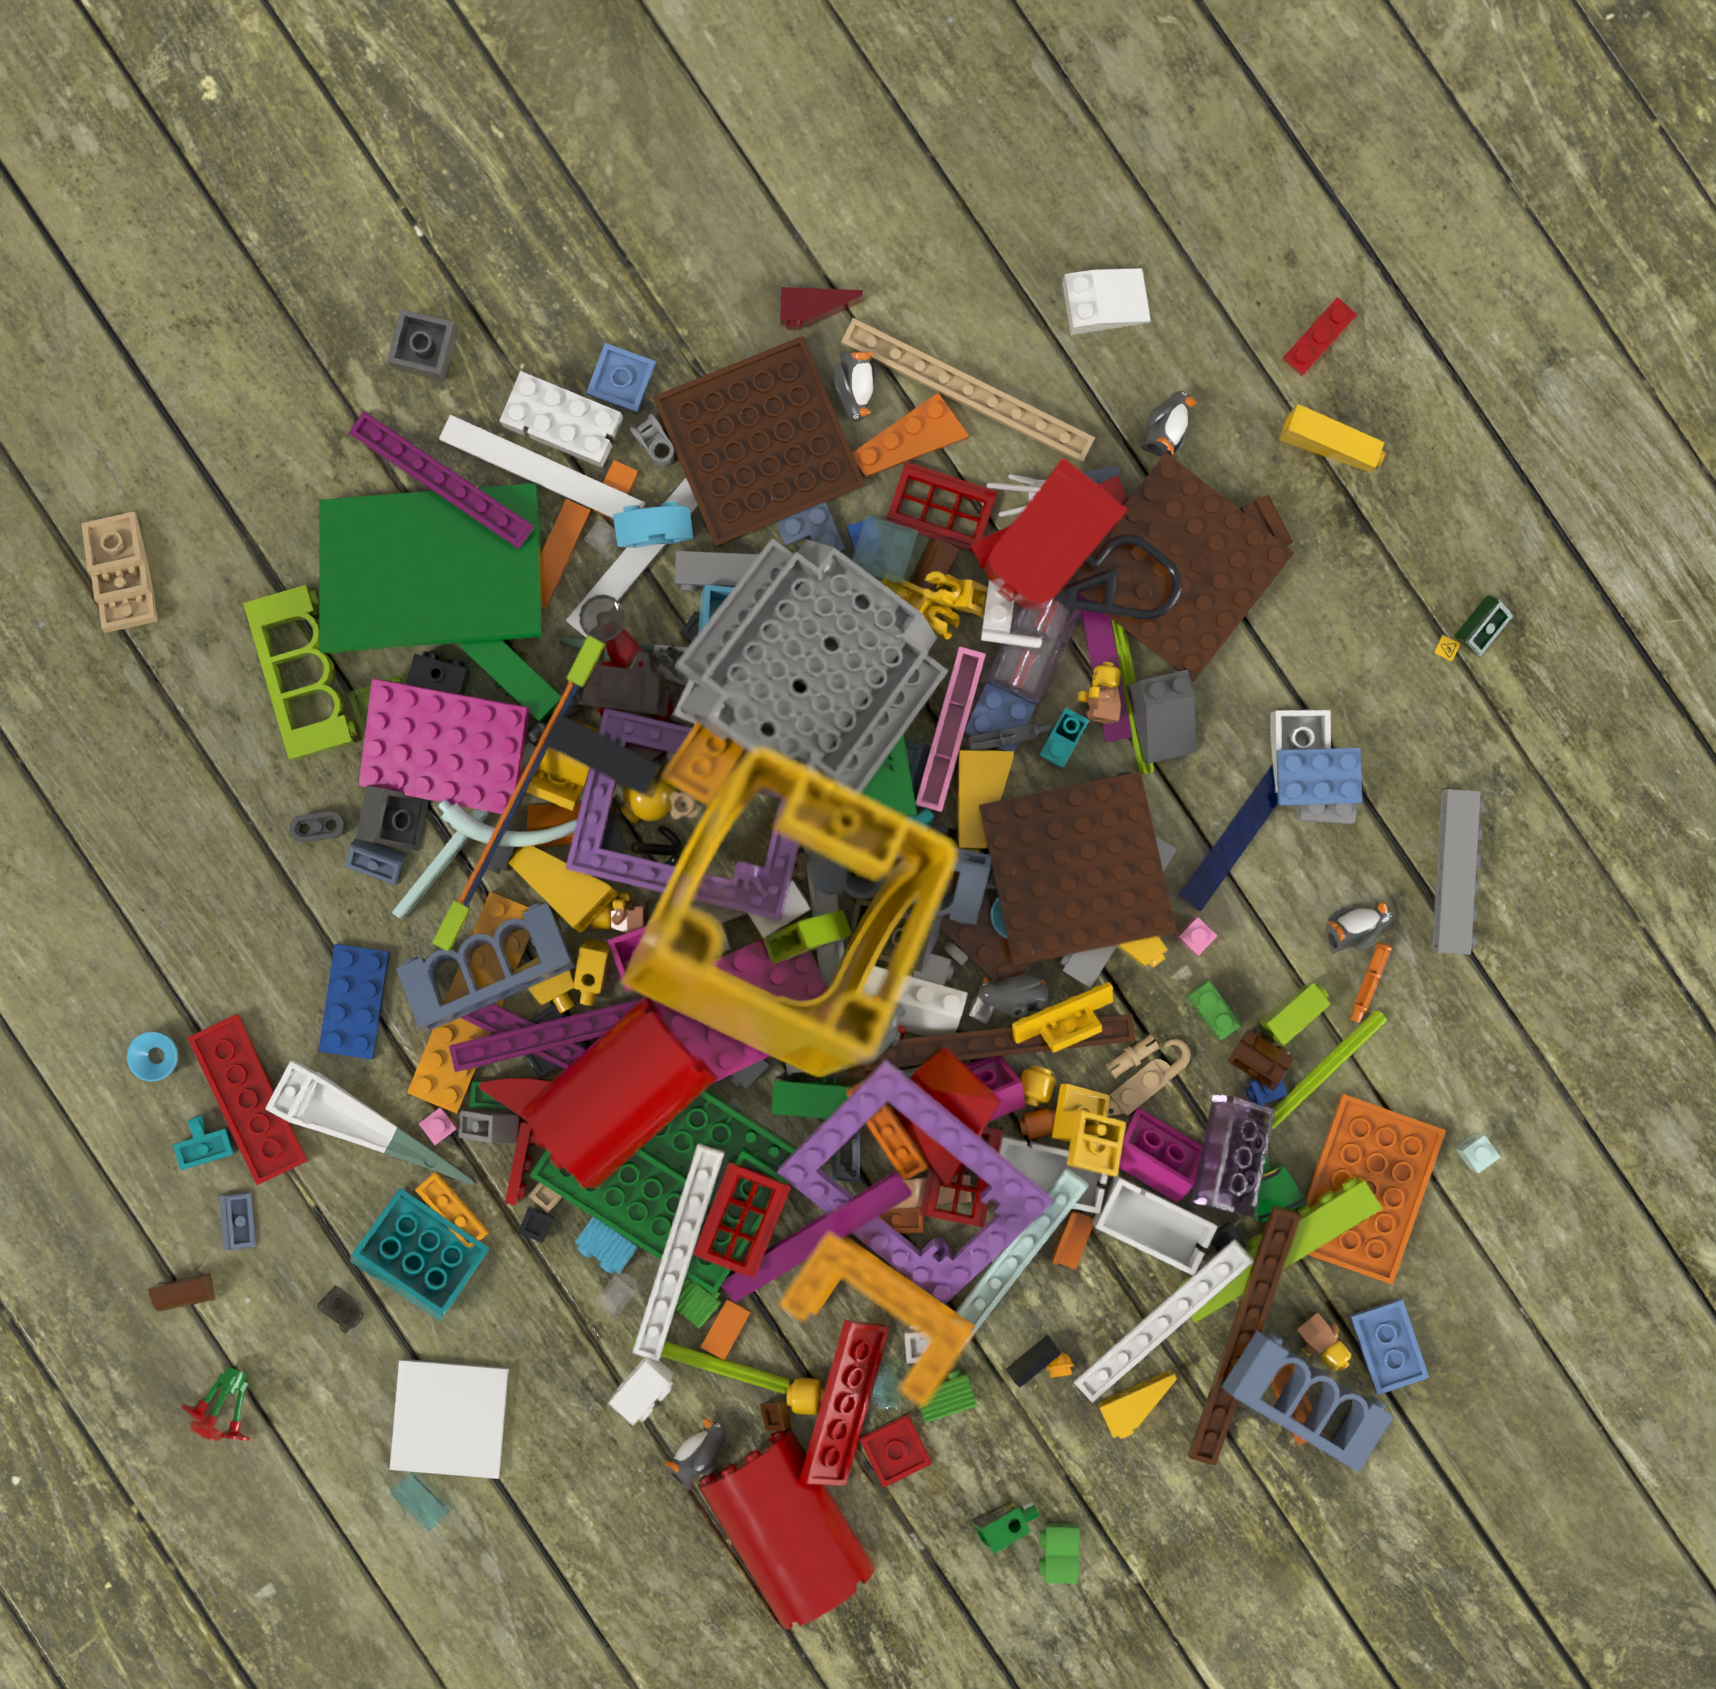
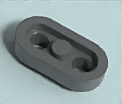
M326 811L295 817L290 823L289 831L296 841L306 843L337 838L345 831L346 823L341 814ZM331 820L336 822L334 830L328 828V823ZM304 824H307L310 828L307 834H303L301 831V827Z

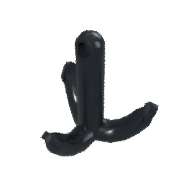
M659 826L658 831L672 845L633 843L631 845V851L634 853L671 856L663 864L674 867L684 850L679 837L673 831L663 826Z

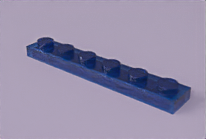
M1273 764L1270 765L1178 894L1179 897L1197 910L1202 911L1277 806L1278 796L1275 790Z

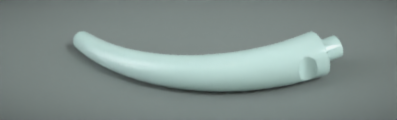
M445 799L438 805L444 812L441 818L445 822H449L452 828L469 838L488 843L495 827L473 818L458 803L452 806ZM578 819L537 831L506 830L499 846H532L562 838L575 832Z

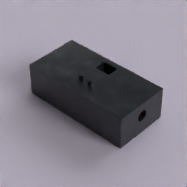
M559 714L545 745L644 796L653 797L662 779L661 775L666 769L665 767L620 745L622 739L617 737L614 742L610 740L612 734L607 732L604 737Z

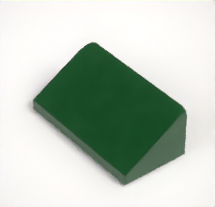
M1486 596L1454 637L1476 656L1481 657L1514 615L1500 599Z

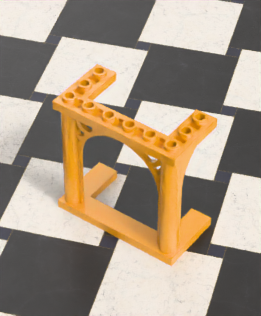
M828 1232L779 1305L801 1321H804L810 1312L817 1316L840 1280L844 1278L932 1340L899 1389L924 1407L973 1334L972 1331L975 1325L848 1236L839 1239Z

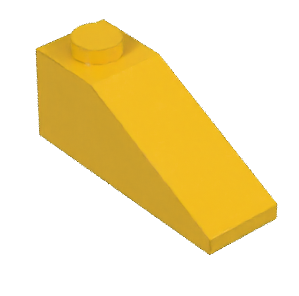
M1172 1369L1097 1402L1113 1438L1117 1436L1125 1438L1134 1433L1133 1429L1140 1426L1177 1380Z

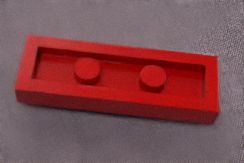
M1337 297L1282 359L1299 375L1303 376L1358 314Z
M526 1120L522 1121L520 1125L505 1204L516 1205L519 1199H524L527 1183H523L524 1173H529L532 1156H528L530 1145L535 1146L536 1143L532 1138L534 1132Z

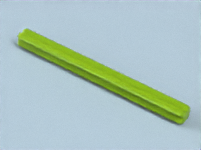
M1111 620L1139 772L1141 771V775L1154 772L1153 763L1146 764L1126 687V685L1136 682L1127 634L1122 627Z
M1375 1010L1262 1118L1263 1123L1271 1130L1278 1126L1387 1021L1385 1015L1379 1010Z
M636 1334V1336H635V1338H634L633 1348H634V1346H635V1342H636V1339H637L638 1334ZM666 1341L660 1355L663 1358L783 1394L787 1393L788 1385L790 1384L789 1378L726 1359L723 1360L719 1357Z

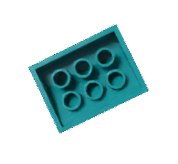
M399 1188L351 1254L350 1262L441 1322L490 1248ZM450 1230L463 1237L468 1243H472L474 1247L468 1248Z

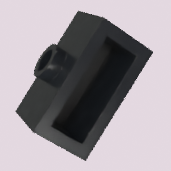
M423 651L422 656L414 654L406 684L464 695L471 673L469 669L464 668V662L450 658L448 663L439 661V655Z

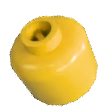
M1031 1065L1030 1069L1023 1070L1020 1080L1022 1082L1025 1104L1038 1107L1039 1103L1045 1104L1051 1100L1056 1084L1055 1078L1051 1076L1052 1071L1035 1065Z
M812 1378L795 1379L793 1384L788 1385L787 1406H791L795 1414L817 1415L825 1391L821 1381Z

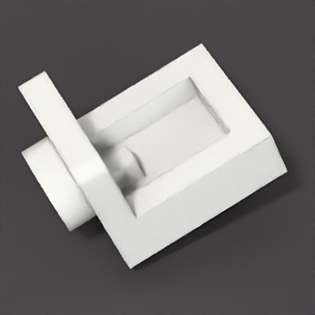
M909 1325L910 1329H904L907 1364L917 1363L932 1341L911 1325Z

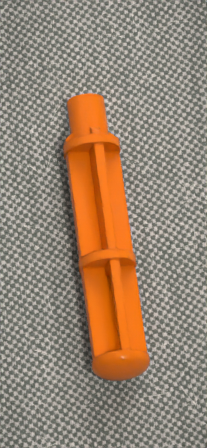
M1383 942L1376 944L1361 987L1352 1005L1353 1013L1350 1020L1361 1023L1363 1015L1368 1012L1390 951H1392L1390 945Z

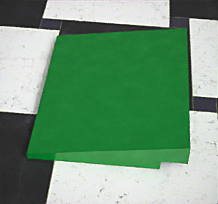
M536 483L478 487L534 526V529L520 549L501 538L434 491L320 499V653L542 637L541 523L539 519V494Z
M706 1089L598 1188L582 1187L576 1178L564 1167L559 1169L553 1164L550 1159L551 1153L548 1150L545 1151L530 1177L656 1258L662 1260L698 1143L725 1152L693 1253L729 1162L787 1184L788 1181L778 1174L777 1171L779 1166L798 1147ZM740 1177L732 1198L746 1203L754 1182ZM759 1185L751 1205L766 1210L773 1190ZM729 1203L721 1224L736 1229L744 1208ZM748 1211L741 1232L753 1236L763 1216ZM719 1230L711 1250L726 1255L733 1235ZM738 1237L730 1258L738 1260L749 1241ZM692 1254L686 1277L715 1295L729 1274L730 1269Z

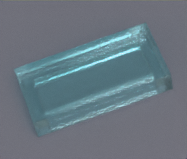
M412 1472L390 1493L429 1532L450 1510Z

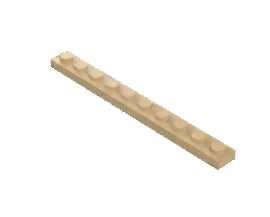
M854 318L841 341V345L853 351L872 352L870 359L1080 463H1083L1095 437Z

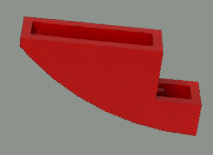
M505 1077L484 1081L478 1088L523 1118L524 1106L552 1080L536 1077Z

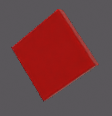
M908 1413L859 1437L883 1488L932 1464Z

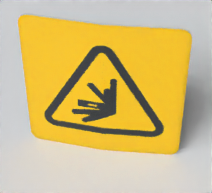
M1442 635L1434 653L1449 661H1453L1460 643Z

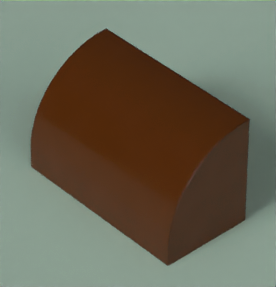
M929 538L908 582L923 589L938 592L940 589L936 588L937 584L930 583L925 579L931 572H941L948 575L958 555L959 548L944 541Z
M211 1273L163 1282L148 1288L151 1302L158 1312L216 1300Z

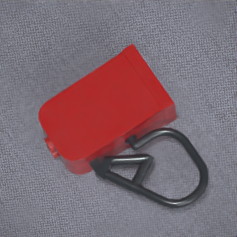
M1064 457L1055 466L1045 483L994 546L985 563L987 577L1000 588L998 593L1009 602L1014 600L1022 607L1035 611L1043 609L1054 599L1064 607V610L1068 611L1077 609L1151 620L1168 613L1178 601L1182 590L1181 575L1174 562L1142 537L1130 534L1114 537L1100 549L1095 557L1092 556L1091 552L1109 530L1114 528L1128 509ZM1124 544L1136 545L1163 565L1172 578V591L1169 597L1161 606L1152 610H1142L1114 604L1119 574L1117 570H1106L1069 584L1066 592L1061 589L1082 563L1097 569L1113 549ZM1106 583L1103 602L1077 598V593Z

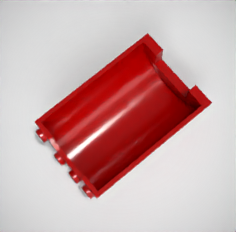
M644 996L523 1108L522 1116L533 1130L532 1138L541 1148L545 1147L551 1153L550 1159L553 1164L559 1169L564 1167L584 1188L588 1186L598 1188L718 1079L717 1075L701 1057H694L661 1019L664 1017V1014L647 996Z
M791 1428L786 1431H775L768 1437L770 1440L767 1442L764 1450L759 1451L755 1449L744 1457L745 1461L736 1466L733 1463L716 1474L712 1472L707 1476H702L698 1480L700 1483L697 1485L784 1629L794 1627L792 1624L794 1622L802 1626L831 1611L857 1591V1583L860 1580L863 1584L866 1583L875 1571L874 1565L826 1486L806 1484L800 1480L807 1454Z

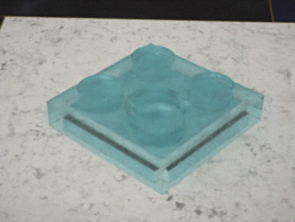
M866 515L852 561L870 575L902 584L918 531Z

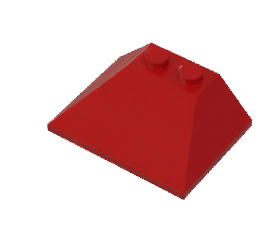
M947 1047L941 1049L914 1071L909 1079L978 1137H980L1002 1101ZM893 1106V1112L927 1162L928 1167L946 1185H950L963 1162Z

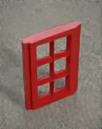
M905 461L885 524L928 538H935L955 547L973 552L970 544L983 538L997 491ZM910 479L930 485L926 500L905 493ZM936 488L957 494L953 508L932 502ZM963 497L984 503L979 517L959 511ZM903 498L924 505L920 519L899 512ZM930 507L951 513L947 528L925 521ZM956 516L977 522L973 536L952 530Z
M985 1127L980 1136L986 1137L985 1142L995 1151L999 1152L1003 1130ZM964 1163L959 1169L957 1183L951 1182L950 1185H946L929 1168L920 1215L983 1228L986 1222L989 1202L987 1204L983 1203L980 1200V1194L989 1184L979 1176L977 1187L963 1185ZM941 1186L955 1189L951 1211L937 1208ZM961 1190L975 1193L971 1215L957 1212Z
M729 1162L693 1254L740 1274L755 1278L791 1186L754 1170ZM740 1177L754 1182L746 1203L732 1198ZM759 1185L773 1190L766 1210L751 1205ZM729 1203L744 1208L736 1229L721 1224ZM748 1211L763 1216L755 1237L741 1232ZM719 1230L733 1235L726 1255L711 1250ZM738 1237L752 1242L745 1263L730 1258Z

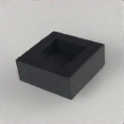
M529 1206L518 1233L544 1243L554 1216Z

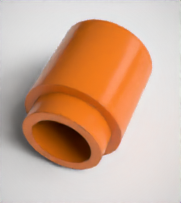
M1049 1108L1023 1113V1119L1019 1120L1022 1136L1027 1135L1028 1139L1032 1140L1052 1135L1056 1109L1049 1110Z

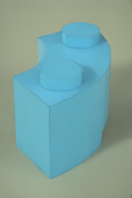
M676 501L662 503V507L640 509L639 505L624 507V512L613 514L617 546L638 548L659 544H675L694 539L689 507L678 506Z

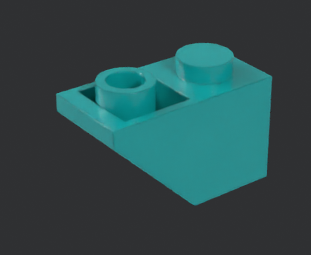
M1065 707L1037 757L1060 770L1063 769L1089 720Z

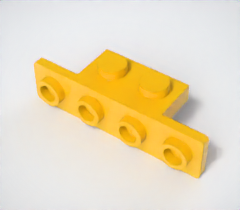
M1108 982L1101 986H1095L1087 992L1072 996L1066 1001L1046 1007L1038 1013L1019 1019L1012 1024L1015 1042L1020 1043L1041 1034L1054 1053L1102 1032V1024L1093 1011L1113 1002L1112 985Z

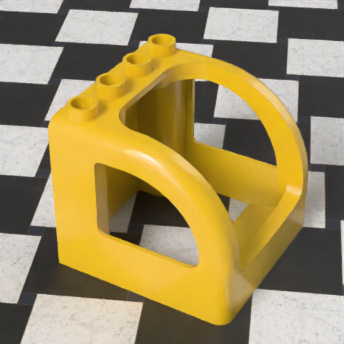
M756 749L729 774L699 820L664 888L622 979V983L636 992L814 1076L822 1077L873 1057L956 861L955 847L946 838L768 749ZM758 789L769 791L785 799L773 830L851 869L877 880L888 873L895 855L902 858L884 881L865 911L836 967L828 987L819 997L813 1000L795 1001L783 996L777 997L713 966L712 963L721 944L720 931L714 922L687 909L696 887L718 846L737 816L756 795ZM918 897L875 1000L861 994L889 936L905 911Z

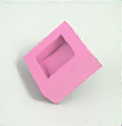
M442 1107L419 1123L434 1145H437L458 1129Z

